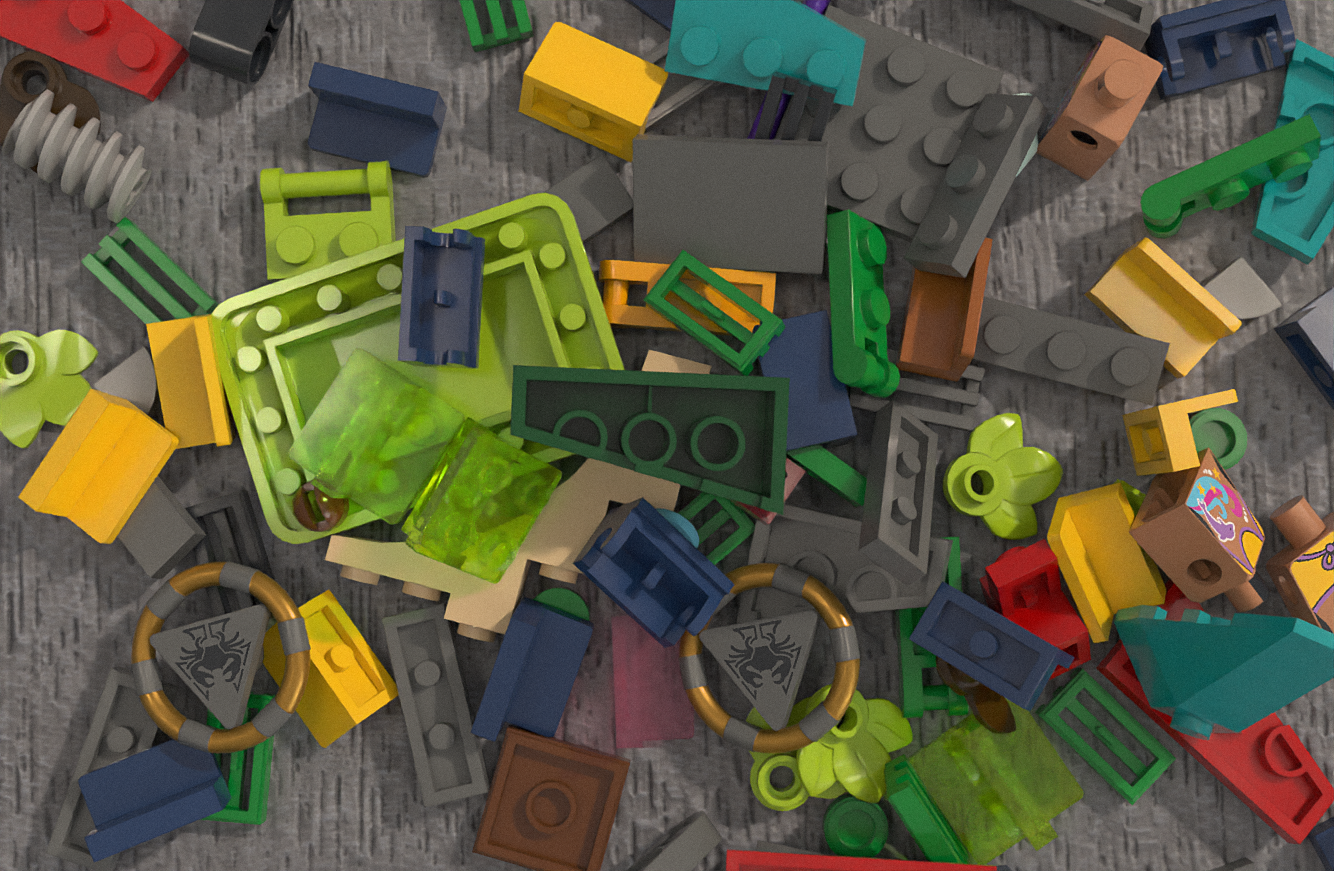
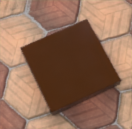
M509 725L472 852L536 871H600L631 760L557 738H548L535 732Z

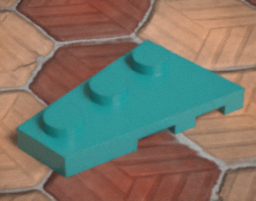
M676 0L665 72L768 91L772 75L777 71L836 89L837 93L834 103L853 106L867 39L795 0ZM783 90V94L794 95V92Z
M1296 39L1295 50L1290 51L1273 130L1310 114L1321 135L1319 158L1312 161L1313 165L1308 171L1292 180L1276 183L1274 179L1262 183L1251 234L1308 265L1314 259L1334 226V58Z

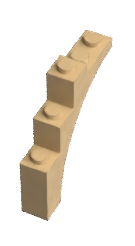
M649 350L641 371L710 374L712 366ZM588 458L568 480L535 504L486 528L434 541L387 542L349 535H331L325 560L342 564L340 576L373 585H378L380 575L403 580L402 592L412 596L439 601L441 592H448L450 597L444 619L459 622L457 633L481 641L494 642L496 633H506L510 619L521 602L531 560L541 563L539 575L576 584L578 573L582 572L573 562L609 512L612 501L624 505L643 497L655 509L661 508L674 512L681 485Z

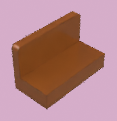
M985 237L966 278L919 271L913 266L896 361L898 370L956 382L959 381L975 354L992 247L991 238Z

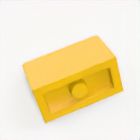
M555 22L524 72L518 112L628 162H632L633 138L637 134L644 135L648 116L667 82L668 72H665V69L562 22Z
M1146 237L1125 249L1084 294L1125 332L1170 343L1163 366L1177 379L1185 377L1218 339L1233 335L1242 325V322Z
M211 314L146 324L165 429L178 438L179 443L176 449L216 443L217 447L231 445L236 438L230 404L221 379Z
M91 388L18 498L36 512L67 517L97 542L111 544L178 446L179 440L127 399Z
M1235 389L1122 415L1136 475L1168 473L1200 466L1187 413L1238 402Z
M1120 482L1058 498L1047 534L1051 550L1058 559L1060 570L1094 643L1108 641L1114 614H1117L1118 610L1140 605L1155 606L1164 604L1166 587L1154 560L1129 533L1136 517Z
M330 589L298 607L301 616L304 618L311 647V658L307 685L302 699L296 708V712L323 748L335 742L399 695L396 683ZM276 622L265 634L263 641L264 659L262 663L280 687L285 671L286 656L284 655L278 623Z

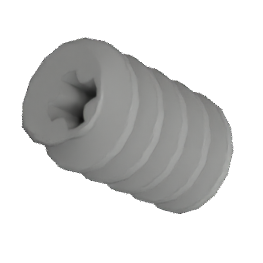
M46 89L20 112L3 142L2 155L11 153L14 150L15 164L24 169L33 167L38 163V177L48 183L62 176L60 183L61 191L71 197L85 189L84 205L93 210L102 207L109 201L107 218L115 223H119L138 201L151 177L153 169L146 170L142 167L146 149L138 145L124 157L119 154L123 138L121 133L116 131L104 142H99L96 138L100 121L93 117L80 129L74 127L77 107L70 103L57 115L51 113L54 93Z

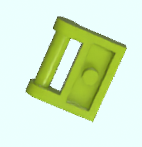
M389 161L368 162L367 169L287 174H285L283 168H266L261 170L260 191L264 203L267 280L275 283L396 241L393 182ZM370 194L371 211L289 216L288 198Z

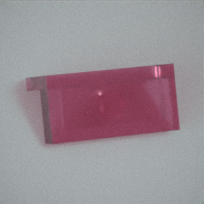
M627 613L613 614L611 623L617 749L641 748L644 741L692 738L694 736V712L682 683L678 661L680 639L674 646L664 648Z

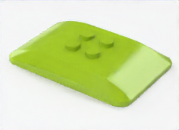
M548 193L531 194L432 228L433 232L453 233V229H462L471 232L475 237L485 239L478 369L413 366L398 360L404 238L231 297L218 304L212 312L211 318L221 379L266 522L274 535L282 541L291 544L310 543L575 455L568 451L510 435L513 365L625 370L575 217L567 203L556 195ZM316 479L331 480L338 483L347 493L349 499L348 515L337 528L323 532L310 531L304 528L293 515L292 501L297 490L308 481ZM312 490L308 497L317 522H321L326 519L318 506L315 492Z

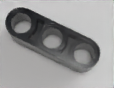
M205 0L190 39L189 59L191 63L254 86L261 79L267 68L294 0Z

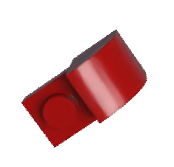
M1045 539L1028 547L1018 546L1011 548L1001 554L993 564L985 567L986 576L980 578L979 582L989 608L1075 657L1068 669L1058 664L1049 680L1091 660L1088 630L1061 590L1058 559Z

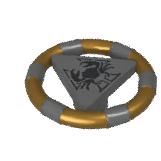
M231 561L209 562L188 568L169 578L147 601L134 632L131 669L137 696H139L148 715L164 733L181 745L206 753H232L254 747L272 737L295 713L294 711L302 699L308 681L311 647L304 618L301 616L293 599L276 581L262 573L261 570ZM223 586L254 595L263 603L262 605H255L160 632L165 620L188 595L202 588ZM272 613L278 623L284 655L286 656L284 676L276 696L271 699L252 721L242 725L254 676L260 669L264 659L263 641L270 614ZM156 651L227 729H219L187 719L172 705L164 693Z
M751 564L724 574L734 583L729 594L724 595L707 624L696 636H692L685 630L684 634L680 637L678 661L683 688L699 717L725 741L751 752L786 753L817 742L841 721L842 716L852 701L859 678L861 657L855 627L846 609L835 594L809 573L784 564ZM773 587L805 599L815 608L707 629L713 616L738 593L753 588ZM822 617L829 628L828 631L836 663L833 682L824 701L798 724L786 727ZM703 644L772 729H763L731 716L718 703L708 686V677L702 653Z

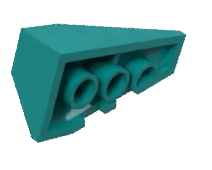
M1140 605L1118 610L1114 619L1116 629L1150 707L1171 716L1170 727L1198 739L1209 740L1211 733H1239L1334 678V634L1299 618L1234 613L1231 621L1211 616L1202 610L1185 609L1181 621L1165 620L1167 611L1162 608Z

